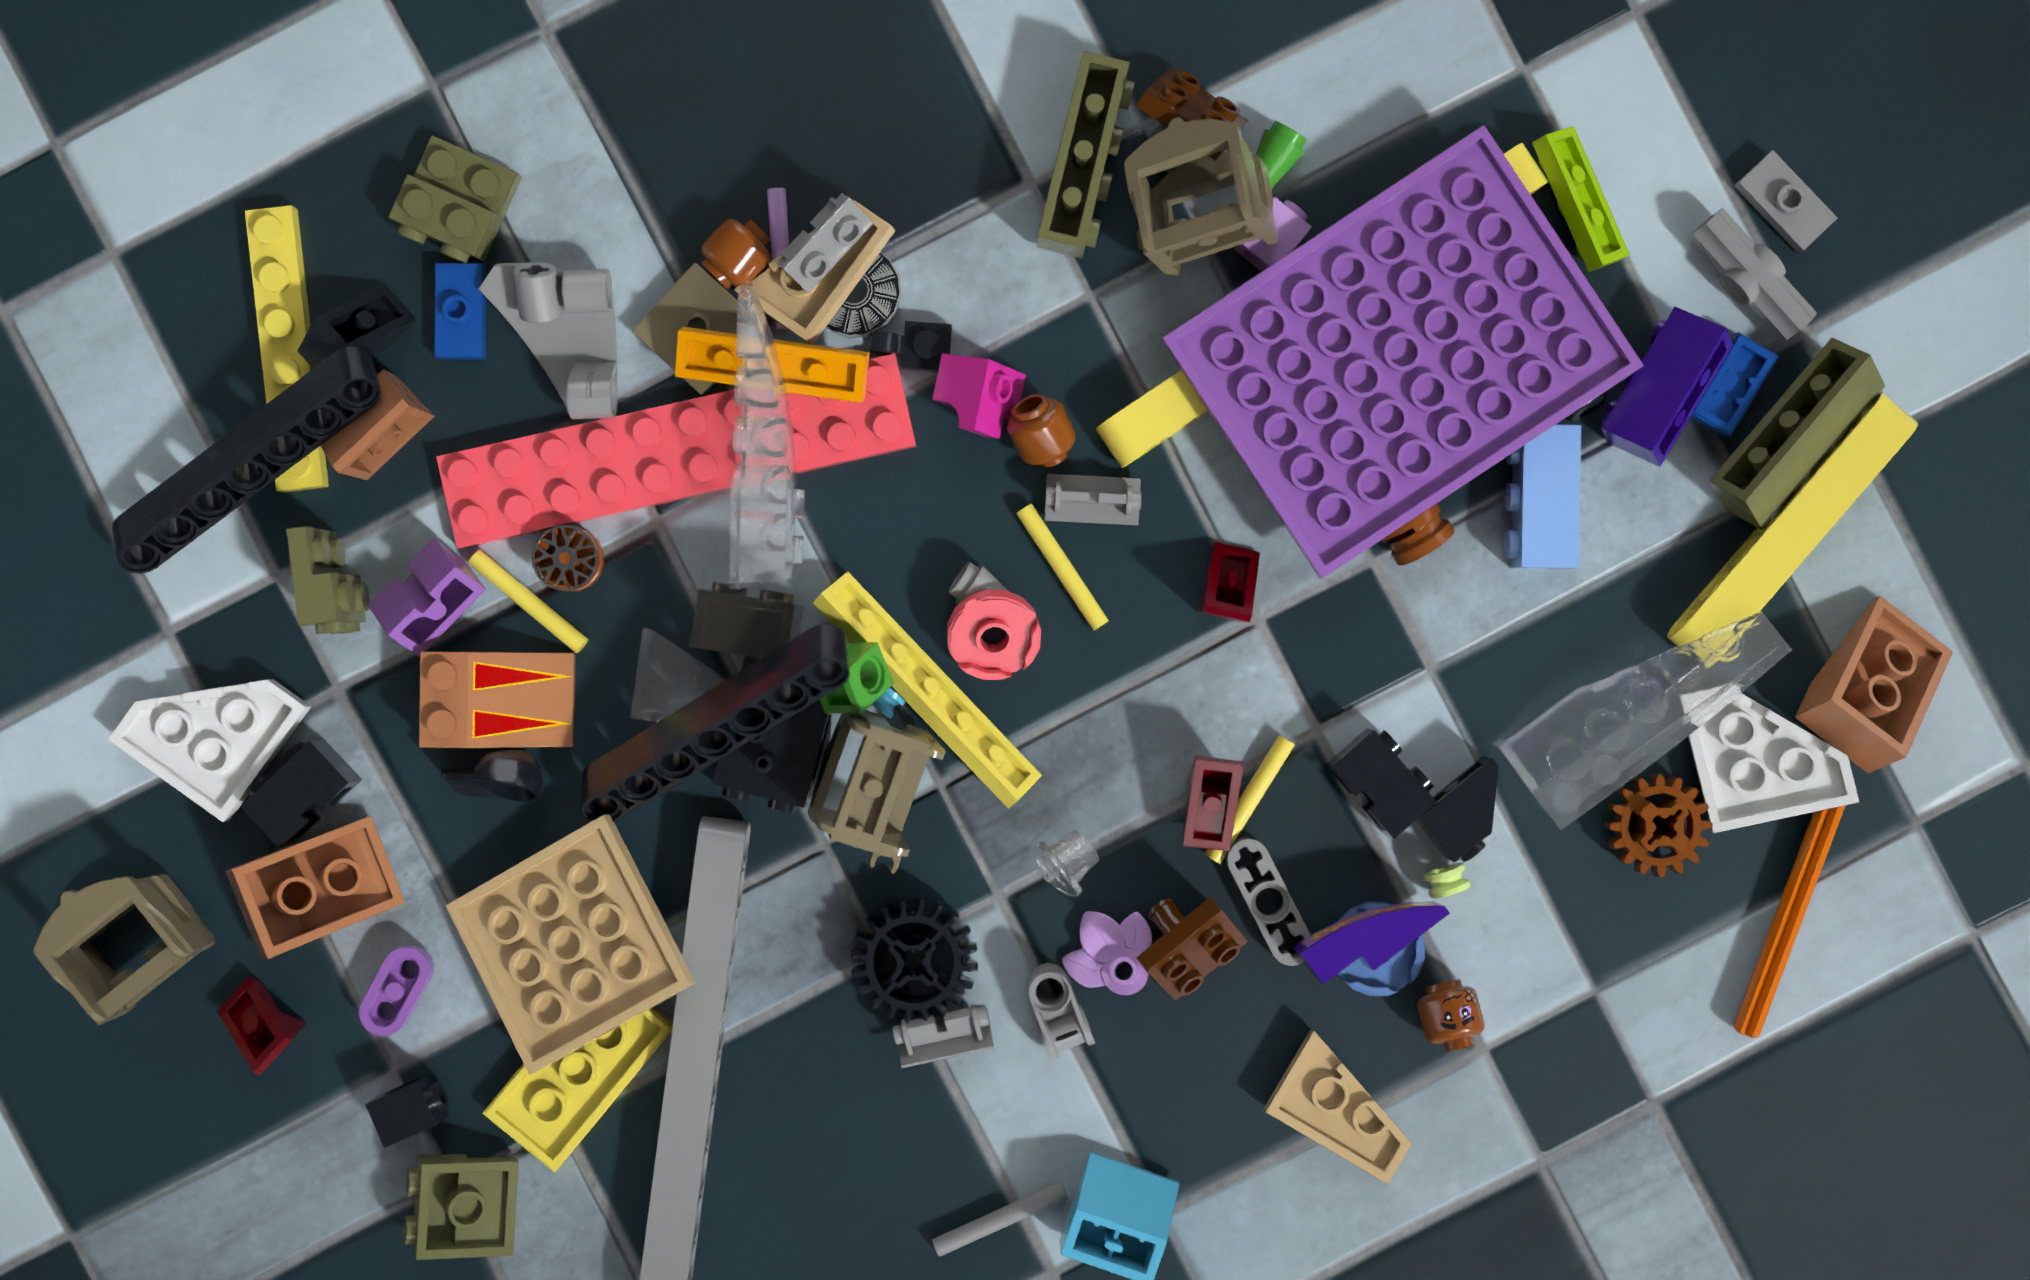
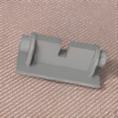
M843 193L836 199L831 197L828 200L829 203L810 222L816 230L811 235L803 230L785 250L780 252L783 257L776 263L808 294L873 225V222L851 198Z
M1047 474L1044 521L1138 526L1139 510L1141 508V479Z
M971 1004L970 1008L947 1012L943 1017L934 1018L933 1015L929 1016L927 1021L919 1018L910 1020L908 1024L904 1019H901L900 1025L893 1026L894 1039L899 1048L901 1068L994 1049L986 1006L977 1008L976 1004Z

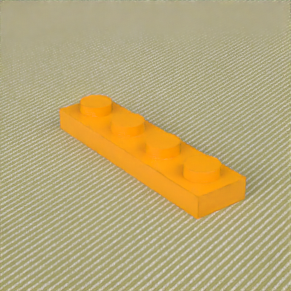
M681 327L678 330L675 377L862 403L866 396L870 352Z

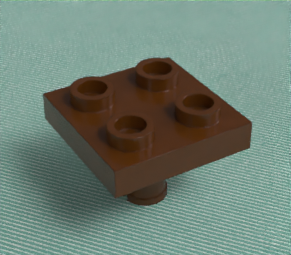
M1172 67L1144 92L1137 104L1139 109L1167 128L1174 118H1181L1185 122L1215 119L1234 122L1242 131L1248 121L1240 115V109L1232 101L1221 96L1215 98L1201 88V82L1194 75L1181 69L1176 71ZM1225 150L1208 156L1216 161Z
M1212 897L1208 898L1186 917L1179 911L1171 898H1167L1158 902L1148 914L1149 919L1155 923L1163 936L1136 957V959L1146 972L1176 1001L1181 996L1195 992L1202 985L1204 977L1216 967L1226 965L1234 960L1239 954L1241 947L1248 941Z

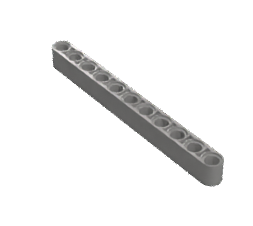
M702 816L698 829L682 956L696 984L681 991L676 996L640 1280H692L750 840L751 826L750 822Z

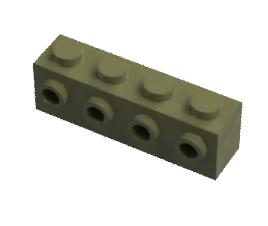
M1086 51L1082 53L1041 221L1037 248L1083 259L1086 246L1095 248L1101 220L1093 218L1097 200L1106 202L1113 175L1104 172L1108 154L1118 155L1124 130L1123 127L1115 126L1119 108L1129 109L1135 85L1134 81L1126 80L1130 63L1128 61Z
M1831 338L1709 481L1726 511L1761 530L1767 526L1885 387L1870 354L1835 338Z

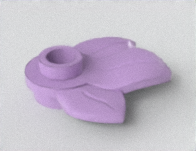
M1085 912L1079 929L1080 942L1083 948L1073 951L1062 958L1065 970L1074 980L1087 988L1107 986L1112 992L1124 996L1139 992L1145 986L1149 976L1136 959L1152 944V933L1146 920L1140 913L1134 912L1119 925L1114 919L1103 913ZM1128 962L1132 966L1133 973L1129 979L1120 980L1116 974L1117 967L1121 963Z

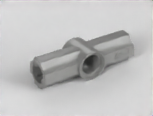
M1724 208L1718 210L1688 237L1721 274L1719 277L1720 283L1727 294L1740 305L1750 306L1781 342L1788 340L1803 329L1817 314L1812 306L1784 277L1786 270L1779 257L1765 245L1755 244Z

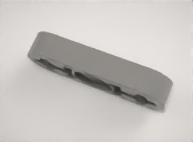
M1242 837L1235 840L1230 847V851L1225 856L1226 865L1270 952L1284 965L1295 966L1303 963L1297 953L1291 955L1286 949L1279 951L1278 946L1284 941L1276 926L1269 932L1266 928V924L1280 922L1291 912L1293 920H1287L1284 923L1294 937L1302 936V940L1297 945L1311 936L1268 850L1254 838ZM1243 847H1246L1250 852L1259 851L1260 857L1256 858L1254 863L1261 876L1265 875L1268 870L1272 875L1270 879L1257 881L1249 890L1246 889L1244 883L1254 881L1250 872L1244 866L1237 868L1235 862L1241 858L1239 850ZM1265 888H1274L1282 896L1281 907L1273 914H1263L1256 907V897Z

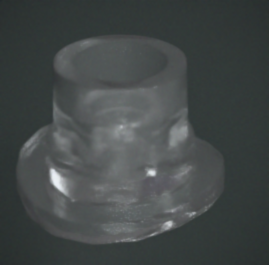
M1072 831L1057 844H1052L1050 847L1042 841L1034 847V857L1044 875V879L1071 897H1078L1083 892L1078 883L1099 862V857L1092 845L1077 831Z

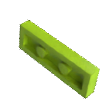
M1572 126L1546 134L1532 142L1538 155L1539 165L1548 178L1557 199L1558 209L1565 217L1575 240L1577 252L1583 259L1588 273L1629 256L1630 253L1575 127Z

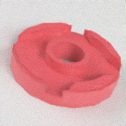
M984 590L969 595L955 607L947 622V646L951 656L958 662V666L965 673L982 680H1003L1011 677L1013 672L1018 671L1020 668L1024 670L1029 666L1040 649L1041 627L1034 608L1022 596L1007 590ZM992 627L1001 628L1007 633L1005 638L996 644H989L983 641L981 636L985 630Z

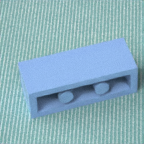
M1554 425L1506 457L1507 464H1513L1512 483H1507L1505 489L1506 511H1512V530H1507L1504 538V554L1506 558H1511V569L1569 570L1579 568L1581 425Z

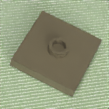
M695 262L632 332L675 370L678 330L681 327L758 337L766 329V326ZM683 378L702 396L715 384V382Z

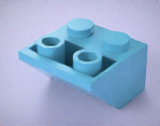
M1090 1151L1060 1236L1061 1255L1132 1280H1154L1168 1240L1180 1184L1179 1181Z

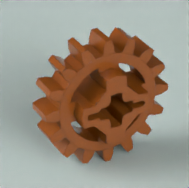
M1653 773L1651 774L1649 785L1643 778L1635 777L1632 779L1635 790L1630 791L1621 787L1617 790L1623 801L1620 805L1608 803L1607 809L1615 813L1616 817L1615 820L1605 822L1604 828L1616 832V836L1607 843L1609 847L1624 849L1618 857L1621 863L1628 865L1635 860L1634 871L1644 875L1651 866L1653 875L1657 877H1665L1667 866L1672 872L1677 874L1683 873L1682 860L1684 859L1696 864L1698 863L1699 858L1693 850L1696 846H1709L1710 843L1705 838L1700 837L1701 830L1713 828V823L1701 820L1700 814L1708 810L1709 806L1707 803L1693 802L1698 793L1695 787L1688 786L1681 790L1682 779L1671 776L1665 784L1662 774ZM1655 794L1670 796L1668 799H1663L1658 805H1654L1645 799ZM1630 816H1632L1633 831L1631 833L1629 832ZM1654 817L1662 818L1660 825L1664 830L1661 834L1654 833L1656 825L1652 822ZM1686 818L1687 828L1684 834V819ZM1658 846H1663L1671 851L1662 856L1646 855L1648 851L1653 852Z

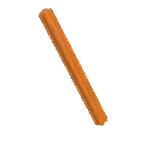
M1846 805L1816 811L1812 814L1736 1017L1734 1029L1738 1033L1751 1038H1758L1760 1036Z

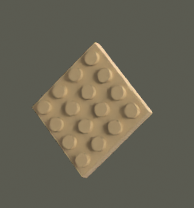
M610 815L600 816L445 905L529 1075L542 1070L696 984Z

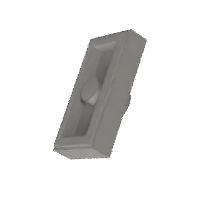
M1774 150L1767 153L1734 185L1797 253L1804 251L1837 219L1835 214Z

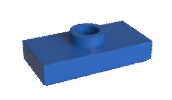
M435 263V358L486 360V297L479 290L480 285L486 278V266L484 264Z
M1740 332L1733 334L1731 337L1732 349L1690 417L1725 439L1731 437L1779 358L1778 355Z

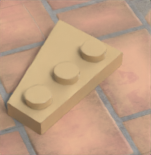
M855 200L853 202L873 222V225L809 294L776 264L783 257L782 255L768 264L770 268L751 282L747 280L734 289L744 299L808 344L816 342L895 232L889 223Z
M1311 1028L1269 1098L1264 1110L1266 1113L1362 1170L1389 1184L1412 1143Z

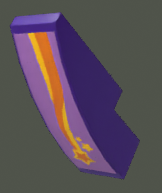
M1434 901L1405 902L1378 907L1346 917L1329 925L1300 942L1293 949L1315 979L1325 984L1358 958L1364 966L1373 971L1450 913L1444 905Z

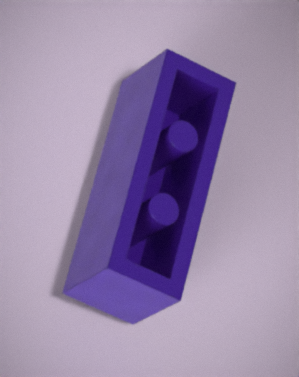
M1678 307L1673 308L1667 320L1662 319L1656 325L1651 336V346L1643 360L1640 359L1644 366L1627 377V386L1619 400H1613L1608 405L1602 418L1603 426L1601 429L1611 445L1661 467L1733 347L1726 327Z

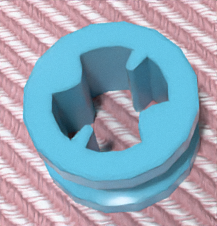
M890 686L872 704L891 719L895 715L894 707L896 705L903 706L906 701Z

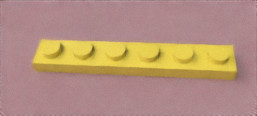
M292 205L245 211L266 404L313 369L297 351L311 324L298 209ZM321 446L276 478V491L290 492L329 487L326 457Z
M846 572L815 599L813 604L833 625H836L845 632L846 638L850 643L878 642L894 683L892 687L1008 809L1042 776L849 572Z

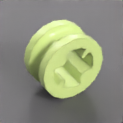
M1463 862L1444 865L1423 874L1424 881L1430 882L1432 885V889L1428 892L1431 899L1450 896L1464 891L1471 886L1470 880L1464 879L1462 876V871L1466 869Z

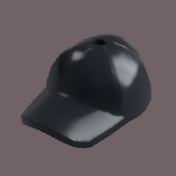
M494 748L484 752L476 761L473 769L442 770L441 778L446 779L454 790L463 795L495 797L518 802H537L543 797V776L540 765L532 754L520 749Z

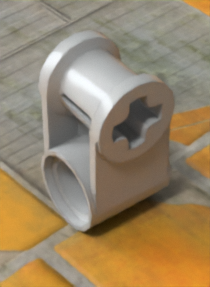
M1052 963L1040 964L1034 968L1029 975L1027 983L1029 999L1050 1059L1054 1060L1058 1058L1059 1052L1082 1043H1086L1088 1046L1095 1044L1081 1004H1078L1064 969ZM1047 978L1056 979L1062 984V990L1054 998H1044L1036 991L1037 985L1042 980Z

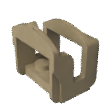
M1174 118L1167 129L1145 141L1125 160L1124 167L1128 191L1139 224V230L1136 231L1139 249H1143V254L1166 275L1172 274L1176 276L1181 274L1182 263L1260 238L1268 245L1277 243L1278 237L1273 215V197L1267 166L1258 155L1251 154L1246 140L1241 135L1240 128L1234 122L1215 119L1185 122L1181 118ZM1229 149V152H1223L1216 161L1208 156ZM1179 166L1166 175L1151 190L1146 176ZM1236 185L1239 204L1227 203L1217 206L1212 210V213L1194 219L1182 218L1174 220L1172 205Z
M865 710L863 713L841 714L823 755V761L808 809L810 820L816 824L818 829L828 833L831 840L869 851L868 862L871 867L875 866V861L879 856L891 857V863L888 867L891 873L894 874L898 869L902 856L908 857L910 851L902 830L928 757L943 759L945 750L928 730L907 724L903 731L890 726L884 717ZM850 729L864 736L838 809L834 811L823 807L848 734Z
M167 874L134 879L132 876H125L100 881L80 891L69 890L63 892L60 897L61 905L53 912L44 925L34 947V954L53 979L66 988L86 1013L98 1025H101L131 1011L138 1001L201 951L213 946L216 941L212 932ZM137 907L163 941L144 954L148 962L136 972L130 967L117 975L92 942Z

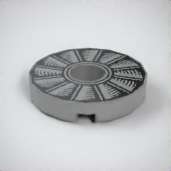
M880 252L860 279L867 284L868 292L866 297L859 303L845 301L826 326L827 329L847 338L871 336V331L884 329L892 320L901 299L900 278L891 260Z

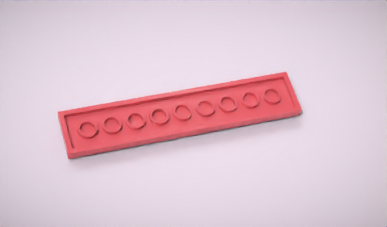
M894 353L869 359L866 396L862 403L743 387L618 415L615 418L596 420L436 456L456 548L464 549L549 530L555 526L571 525L917 446L898 361Z

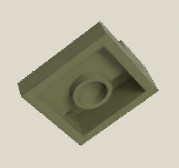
M431 136L414 176L407 174L388 218L399 225L397 233L423 245L428 237L443 244L440 252L455 260L467 263L469 257H473L485 262L522 177L514 171L435 136Z
M306 526L287 529L298 626H315L316 634L359 632L360 623L366 622L364 611L369 610V592L365 583H361L359 575L341 574L340 567L345 565V549L341 539H337L336 532Z
M466 1154L417 1155L416 1168H408L406 1174V1196L415 1197L414 1215H405L403 1223L404 1245H412L415 1259L513 1256L519 1163L517 1158H467Z

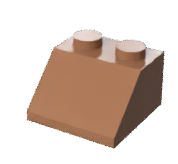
M382 370L379 374L376 372L381 389L379 401L321 445L329 462L338 473L368 480L435 417L397 375Z

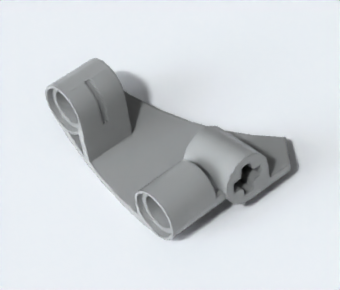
M541 262L495 264L480 285L479 290L506 318L532 351L558 391L572 420L615 418L617 413V343L613 289L609 269L556 270V266L553 264Z

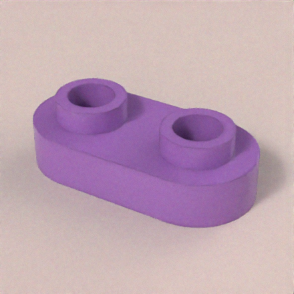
M405 945L395 949L385 958L359 1009L361 1023L367 1031L377 1036H388L399 1031L408 1023L434 973L433 960L425 949L416 945ZM406 960L413 961L416 964L417 974L415 976H410L405 972L404 963ZM383 1002H389L394 1006L395 1014L393 1017H387L383 1014L381 1009Z

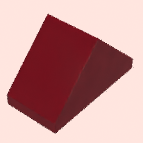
M1214 542L1197 612L1235 622L1250 623L1260 552Z

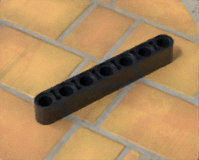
M352 346L336 351L120 514L112 525L119 566L124 571L136 574L147 573L158 568L373 407L380 399L381 389L371 355L360 347Z
M821 624L808 629L590 763L584 768L582 773V815L591 822L602 815H610L612 821L615 822L840 688L848 681L850 676L845 632L836 625Z

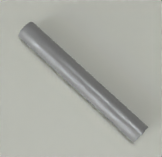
M1061 1181L942 1234L932 1239L934 1248L938 1256L941 1257L1067 1200L1068 1196Z

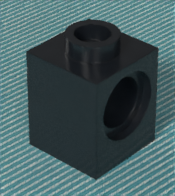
M431 1073L384 1092L365 1104L384 1148L432 1128L449 1116L446 1110L449 1107L446 1091L440 1082H434Z

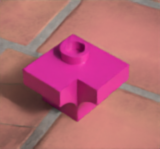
M942 353L932 400L956 409L959 417L958 428L983 437L999 439L1003 419H1009L1012 414V408L1021 400L1026 374L990 359Z

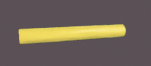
M1032 503L1017 512L1016 514L1092 630L1094 631L1109 621Z
M479 549L468 561L470 566L577 654L589 640L486 553Z
M1280 735L1238 800L1231 846L1295 746V744ZM1207 849L1205 855L1221 864L1228 851Z

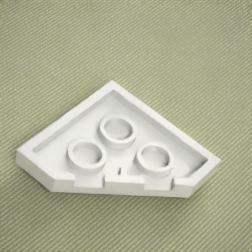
M267 679L135 701L108 740L217 819L227 822L231 820L249 795L248 788L264 774L312 706L274 679Z
M1727 684L1678 694L1704 803H1707L1709 809L1706 811L1709 822L1713 823V828H1711L1713 833L1859 802L1848 755Z

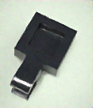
M905 321L904 335L871 331L870 354L889 355L895 353L896 356H903L902 370L938 373L942 353L950 354L952 324Z

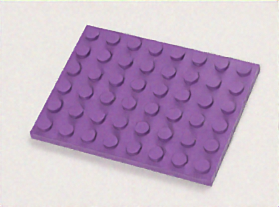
M1485 125L1179 326L1161 340L1319 579H1323L1644 366Z

